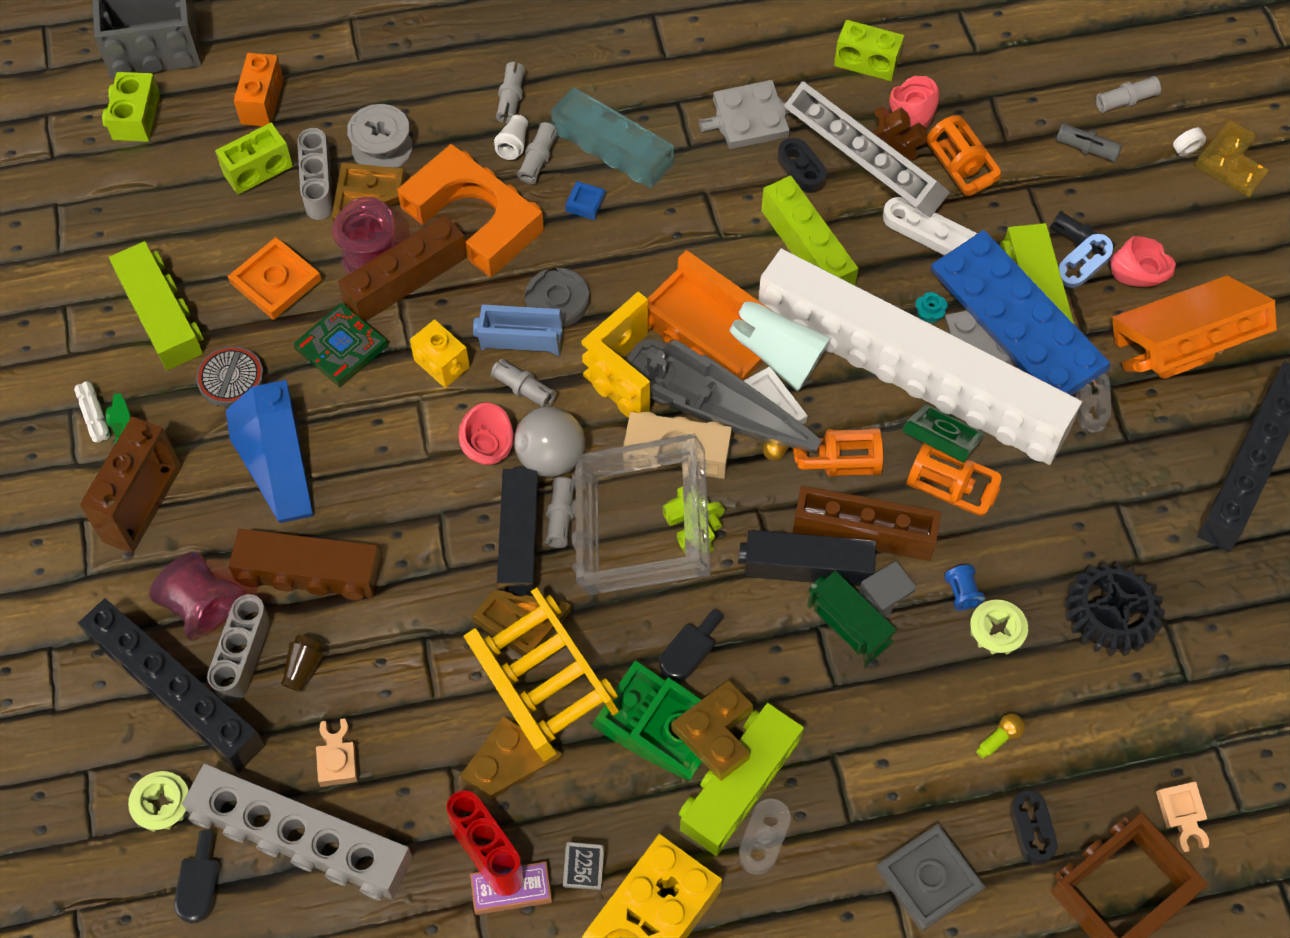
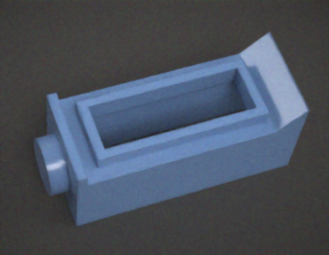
M498 305L481 306L480 317H475L473 323V335L478 337L481 350L497 348L546 351L560 357L564 331L560 309Z

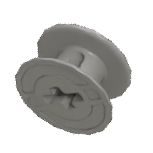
M373 104L364 107L351 117L347 125V136L352 143V156L357 164L399 168L408 161L413 151L412 139L409 136V121L405 114L394 106Z

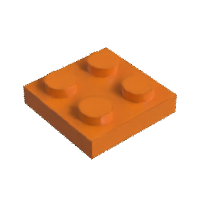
M277 237L228 275L230 284L273 320L322 280L320 273Z

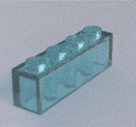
M575 87L551 110L552 125L556 127L555 129H558L559 137L567 138L577 144L584 152L594 154L604 160L608 166L617 168L629 175L637 183H642L652 188L673 165V144Z

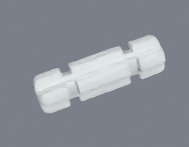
M85 381L82 384H77L74 390L79 399V405L88 426L90 437L96 443L107 440L110 437V432L105 423L106 420L92 383Z

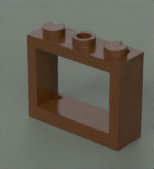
M131 416L82 499L80 507L103 543L134 553L179 474L182 466L163 427ZM169 469L167 473H162L163 470ZM110 501H115L113 505H108Z
M1140 813L1132 821L1127 816L1119 821L1110 830L1113 837L1106 843L1098 839L1082 853L1086 859L1077 867L1070 862L1055 875L1058 883L1051 893L1091 938L1118 937L1074 888L1132 839L1178 889L1121 938L1150 937L1208 886V883L1144 814Z

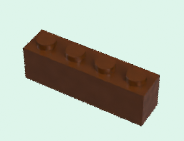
M443 215L340 279L338 285L343 303L364 322L368 321L468 258L463 233L446 215Z
M801 485L792 534L876 541L875 551L931 561L937 543L941 512Z
M238 528L228 567L235 582L246 587H257L258 584L268 585L285 592L300 589L307 590L309 593L317 596H325L328 593L340 594L351 600H361L363 597L374 598L382 559L377 545Z

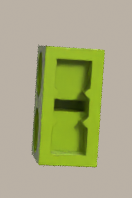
M846 20L837 41L834 66L892 81L900 60L904 35Z
M116 73L114 84L109 86L108 108L103 110L102 115L103 125L108 128L112 140L149 142L160 98V91L154 74Z
M272 123L215 150L222 173L237 195L293 167L287 144Z

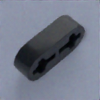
M1023 791L1015 797L1011 804V820L1023 858L1033 865H1043L1048 863L1055 855L1058 848L1057 838L1044 798L1037 792ZM1024 802H1028L1029 807H1036L1037 809L1032 816L1033 824L1030 822L1028 813L1020 811ZM1034 832H1036L1038 841L1041 844H1047L1043 854H1040L1038 849H1031L1030 847L1035 840Z

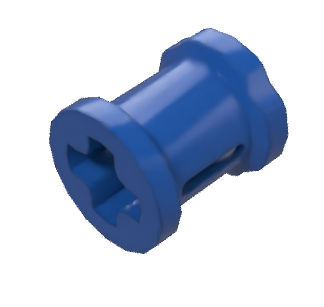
M961 565L944 574L945 582L951 585L955 597L953 605L957 611L975 608L985 600L984 593L978 590L974 578L976 570L973 565Z

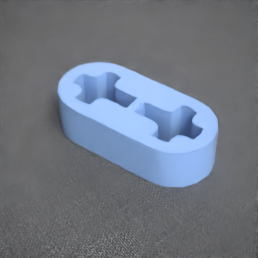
M1102 234L1091 235L1063 259L1059 266L1063 285L1070 288L1081 286L1110 260L1113 244L1107 236ZM1092 244L1097 247L1101 244L1105 246L1103 250L1104 256L1096 254L1090 260L1087 258L1092 251ZM1082 262L1084 265L1079 270L1080 277L1077 278L1073 275L1068 278L1066 276L1067 266L1075 268Z

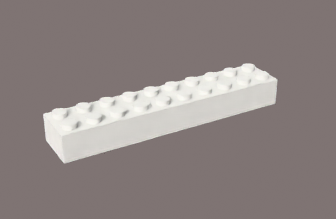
M783 249L779 250L761 275L758 301L791 321L831 337V341L825 349L826 352L835 353L848 360L851 365L857 368H864L877 375L880 380L886 383H893L906 390L912 397L921 398L935 405L941 412L952 414L966 421L969 426L978 430L981 429L995 436L1001 443L1020 449L1033 460L1043 461L1051 465L1066 440L1082 404L1081 400Z

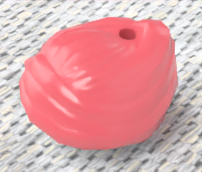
M927 76L908 78L901 86L894 87L890 93V109L893 112L902 107L908 112L911 126L921 123L927 129L938 108L939 87L934 80Z
M1142 236L1131 237L1110 258L1111 272L1118 282L1135 287L1160 285L1174 276L1176 268L1174 259L1170 255L1165 254L1161 243Z
M490 402L479 403L465 414L459 425L460 447L469 459L481 465H493L509 455L513 446L514 433L507 413L500 406Z

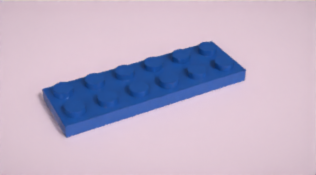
M982 230L931 264L932 273L1022 371L1069 395H1073L1110 369V362L985 230Z

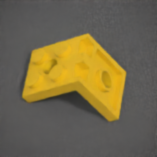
M639 291L581 341V344L588 349L582 355L583 363L589 367L583 372V376L593 384L594 389L601 396H608L613 400L626 417L630 416V412H650V381L623 359L637 343L641 342L648 335V299Z

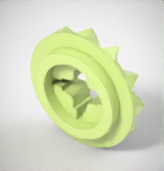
M989 600L980 604L973 612L970 620L971 636H974L979 647L990 650L992 655L995 653H1006L1008 655L1013 650L1020 649L1028 634V623L1023 612L1016 605L1005 600ZM1008 620L1004 629L1005 635L1002 632L990 635L993 627L991 622L998 625Z
M158 771L148 774L139 780L132 789L128 803L129 812L139 826L153 832L160 829L170 830L173 824L183 820L186 809L182 803L189 789L183 779L174 773ZM164 790V796L172 803L162 805L160 811L156 813V807L148 801L159 799Z

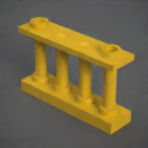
M536 587L531 593L540 605L539 607L492 638L489 635L483 639L476 628L465 634L464 638L533 748L545 762L557 754L550 744L555 739L554 735L602 702L605 703L613 716L619 711L612 701L618 695L606 678L601 681L598 680L558 620L557 616L562 612L551 595L544 599ZM547 618L550 620L558 632L556 635L511 665H508V663L503 666L500 665L496 659V656L501 654L500 649ZM564 646H567L576 660L574 663L528 694L525 691L521 694L517 692L514 684L519 681V676ZM585 673L595 690L547 722L542 720L537 723L531 714L537 710L535 706Z

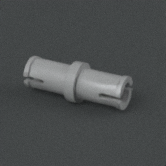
M515 62L507 63L504 81L498 90L500 101L496 119L503 123L505 112H507L506 124L509 123L512 116L516 115L518 102L522 99L523 95L521 85L525 67L518 63L517 71L513 73Z
M1155 76L1132 84L1125 82L1120 85V88L1097 94L1096 105L1102 113L1124 105L1131 107L1139 100L1160 95L1161 85Z
M547 122L541 123L533 142L528 144L525 150V160L517 173V177H520L522 182L535 184L543 163L548 162L550 158L549 150L555 137L558 135V129H555L554 125Z
M500 359L499 363L496 362L491 370V377L512 388L513 393L517 396H525L540 405L541 408L551 406L556 398L555 390L535 380L532 373L528 371L522 372L504 359Z
M559 477L553 481L552 500L546 511L549 522L545 543L553 548H564L568 544L569 522L574 518L572 500L575 482H572L570 478Z

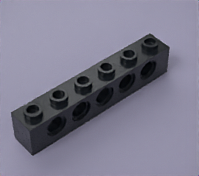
M1284 361L1273 378L1197 535L1198 538L1229 553L1242 535L1290 432V363Z
M106 598L78 622L87 638L237 773L265 747L254 728Z

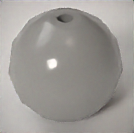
M550 406L538 408L529 412L518 424L514 439L515 452L519 461L527 469L535 470L538 472V475L550 478L570 472L581 460L585 448L584 431L580 422L567 410Z

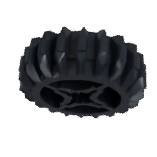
M1106 561L1101 563L1098 569L1091 565L1087 568L1085 574L1080 573L1077 575L1075 583L1071 584L1067 591L1069 597L1065 601V608L1069 609L1066 614V621L1075 622L1072 627V634L1081 632L1084 634L1081 639L1082 644H1086L1089 641L1095 643L1094 652L1100 651L1102 647L1107 649L1109 657L1114 655L1117 649L1123 657L1129 655L1131 649L1139 652L1145 644L1148 645L1153 642L1155 634L1162 628L1161 620L1164 617L1165 610L1160 608L1163 603V596L1153 595L1157 590V584L1147 585L1145 583L1147 573L1138 577L1134 574V565L1129 567L1127 571L1122 570L1120 561L1115 563L1112 569ZM1101 589L1100 599H1097L1095 603L1088 604V594ZM1140 613V625L1128 629L1127 623L1129 618H1132L1134 614Z

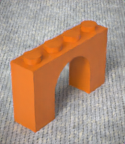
M452 144L397 189L401 209L422 225L428 222L446 205L458 199L476 198L489 203L496 210L495 214L489 222L465 243L468 261L490 278L544 231L543 212L536 203L528 202L519 195L512 185H505L496 178L489 168L481 167L473 160L469 153L464 150L460 151Z

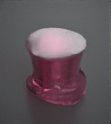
M362 197L353 200L339 212L333 222L332 236L335 243L342 248L341 262L348 274L397 245L393 239L395 233L393 215L389 208L376 198Z
M196 551L188 552L167 565L155 578L149 591L151 601L183 619L185 635L190 641L198 640L226 620L235 600L245 595L244 590L236 583L218 580L209 568L203 555Z

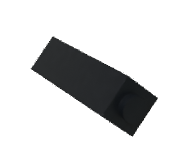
M524 466L503 469L497 587L499 591L510 592L515 596H533L531 591L535 589L539 479L536 470L527 469Z
M748 530L747 543H740L738 564H745L744 577L814 583L818 578L822 576L827 578L834 571H837L851 586L860 587L862 581L875 573L876 541Z

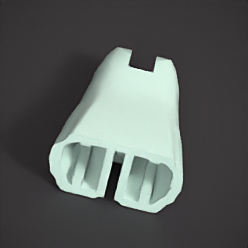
M749 301L744 302L739 310V315L743 320H734L729 331L741 344L756 354L778 376L799 392L813 372L818 360L831 341V337L791 321L761 304Z

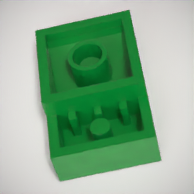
M635 660L614 690L618 697L612 701L619 712L613 716L607 706L604 705L591 726L638 756L690 781L702 761L672 731V722L699 703L701 699L669 677L665 681Z

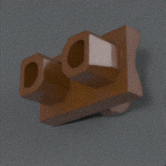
M883 106L875 110V115L879 119V126L872 133L909 161L917 158L916 147L927 142L926 128L921 123L911 126L908 112L902 107L891 113Z

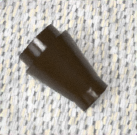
M296 635L294 642L289 643L281 685L301 692L304 684L324 656L321 653L324 645L311 638Z

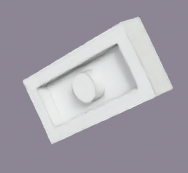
M771 367L744 380V382L762 393L800 423L805 424L807 422L808 415Z

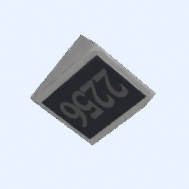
M566 843L563 887L601 890L605 856L603 845Z

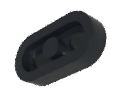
M788 138L782 141L778 148V162L786 173L792 176L801 190L805 192H816L822 189L826 182L827 170L807 143L798 138Z

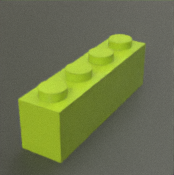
M788 176L764 187L761 211L790 252L855 286L858 267L793 177Z
M1046 223L1008 227L1005 239L1000 242V247L1074 324Z
M144 241L110 256L109 259L166 371L203 355L198 343L204 340L195 322L188 323L186 317L191 315L183 298L176 300L173 294L178 292L170 274L163 276L161 270L165 269L159 253L157 251L151 253Z
M769 703L764 706L761 712L754 710L744 724L743 728L747 731L739 742L750 752V759L722 781L709 770L700 785L703 787V790L696 799L692 796L689 797L678 814L682 817L680 819V831L716 857L802 740L804 727Z

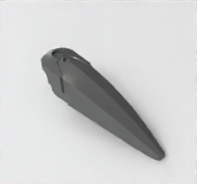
M644 339L636 344L626 359L627 363L650 381V400L657 404H665L707 423L717 422L723 426L732 427V432L777 445L816 452L822 442L811 430L762 393L705 354L701 356L677 340L665 343L654 339Z

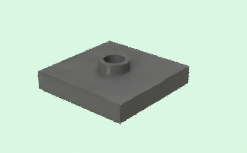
M939 824L877 864L875 868L921 932L953 912L985 888Z

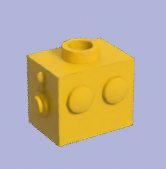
M435 319L410 339L414 361L444 388L448 387L470 368L466 347Z

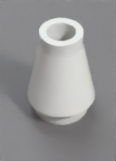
M521 115L512 116L509 123L495 137V151L501 158L513 160L523 153L526 129L528 127V121L525 117Z

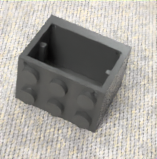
M92 0L94 38L110 78H115L117 72L155 73L201 66L197 11L193 0Z

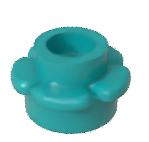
M934 292L925 293L923 297H918L915 302L918 317L927 323L938 322L945 316V310L948 307L945 298L940 297Z

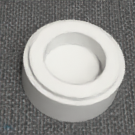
M1193 128L1180 135L1174 141L1173 147L1178 155L1186 156L1203 146L1206 142V136L1201 128Z

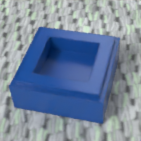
M576 181L565 204V211L595 220L606 198V190Z

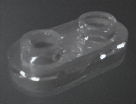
M765 799L756 805L741 842L739 861L742 867L751 874H765L774 867L790 824L789 809L783 802L777 799ZM768 816L774 817L777 820V824L772 827L767 826L764 823V819ZM761 851L765 858L762 861H755L752 859L751 853Z

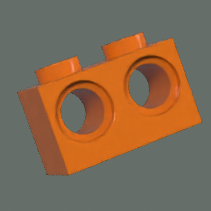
M247 53L234 97V104L242 125L265 126L272 123L284 81L277 55Z

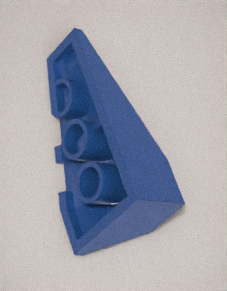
M287 380L253 386L226 410L231 443L240 455L279 523L312 517L313 510L294 400Z

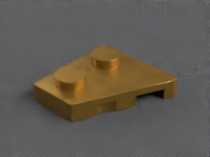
M341 163L332 211L333 222L340 223L400 203L397 189L404 184V168Z
M494 590L472 614V622L492 636H495L540 605L533 596H515L510 592ZM560 601V605L557 606L562 613L557 618L562 623L571 613V605ZM547 618L507 646L523 657L544 643L556 629Z
M503 716L460 777L463 782L493 800L507 792L512 785L522 784L529 780L535 772L550 764L554 766L562 759V753L554 748L557 754L544 762L533 748L521 727Z

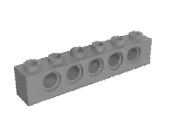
M801 82L784 105L786 109L929 218L950 193L939 182L805 82Z
M203 764L182 803L190 815L189 820L205 829H209L211 825L223 829V835L239 843H243L245 839L257 843L256 848L269 856L277 857L281 853L291 857L290 862L303 870L311 871L315 867L326 872L325 877L339 885L346 886L347 882H351L360 886L359 891L375 900H380L382 896L391 900L394 899L413 859L409 847L206 764ZM237 801L235 808L231 812L220 813L221 807L226 802ZM263 814L271 815L269 822L265 826L254 827V822L259 816ZM296 828L305 829L304 835L299 840L293 842L287 840L292 830ZM327 843H339V848L334 854L330 856L321 855L322 848ZM364 856L374 858L373 864L368 869H355V865L360 858Z

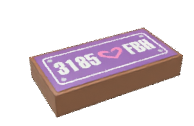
M547 863L522 865L523 885L517 893L510 896L496 894L480 872L471 873L475 915L552 903ZM504 868L497 873L507 874L511 872L512 869Z

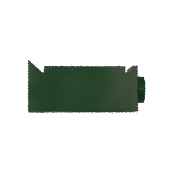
M834 571L827 578L824 576L818 578L811 585L807 607L810 609L814 606V612L858 655H863L864 668L893 644L891 637L897 630L837 571Z

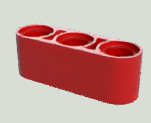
M468 790L454 793L449 797L446 805L452 833L496 894L510 896L517 893L521 889L524 879L518 852L475 793ZM463 813H472L467 817H459ZM484 840L492 841L487 845H478L481 841ZM504 868L512 869V871L507 874L497 873Z

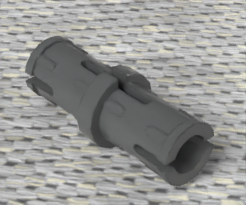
M1067 123L1062 124L1056 138V142L1082 150V154L1088 155L1091 153L1111 160L1114 163L1122 149V143L1100 137L1096 131L1090 130V132L1067 125Z

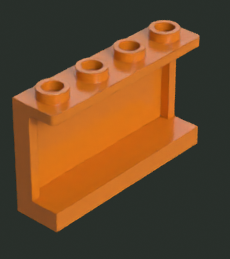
M686 250L678 258V269L647 298L648 329L658 333L665 343L677 340L701 356L705 354L744 381L764 361L741 344L729 330L734 320H743L739 315V310L744 302L749 301L765 305Z
M1228 275L1112 317L1115 345L1121 348L1136 342L1149 350L1151 369L1158 374L1277 330L1275 300Z

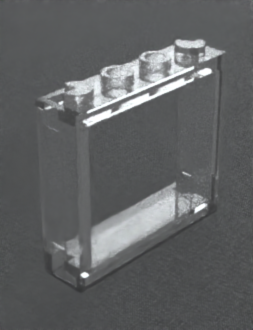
M695 433L581 454L576 463V474L572 475L573 484L576 488V499L572 502V510L576 519V531L572 533V541L576 550V562L573 563L572 569L576 572L577 584L579 583L589 595L710 575L705 448ZM682 462L686 557L599 571L598 477Z

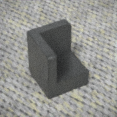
M895 561L862 581L859 594L887 619L891 615L893 605L913 594L916 586L898 562Z

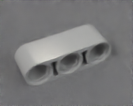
M308 128L298 136L300 192L307 215L312 219L322 220L331 215L334 206L331 156L325 133L318 128Z
M246 594L240 596L233 603L208 671L207 679L215 695L226 704L239 702L247 693L270 627V618L262 600L255 595ZM249 613H258L254 619L244 620ZM241 644L247 645L242 652L232 653L235 647ZM226 678H235L231 685L220 687L222 681Z

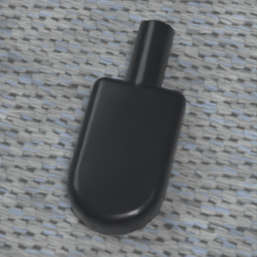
M713 609L698 628L690 623L686 624L663 651L659 660V668L666 679L669 677L675 682L686 680L711 652L715 642L709 635L724 618L718 610Z
M201 830L199 832L195 858H186L181 862L174 899V910L183 922L190 924L205 920L211 914L214 906L221 865L216 860H210L215 833L209 830Z

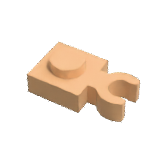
M345 718L340 719L341 729L335 734L328 732L329 729L326 721H321L320 723L321 736L327 743L325 746L316 747L318 783L320 787L358 782L355 745L353 742L344 743L350 734Z
M1191 782L1156 791L1166 828L1178 827L1179 833L1176 837V846L1179 852L1185 853L1190 851L1187 844L1189 836H1194L1197 839L1200 849L1209 847L1207 834L1197 824L1198 821L1207 819L1197 783Z

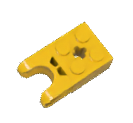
M659 834L588 927L582 938H687L721 892L722 879ZM670 888L674 890V895L676 896L673 897L668 894L665 898L660 897L661 889Z

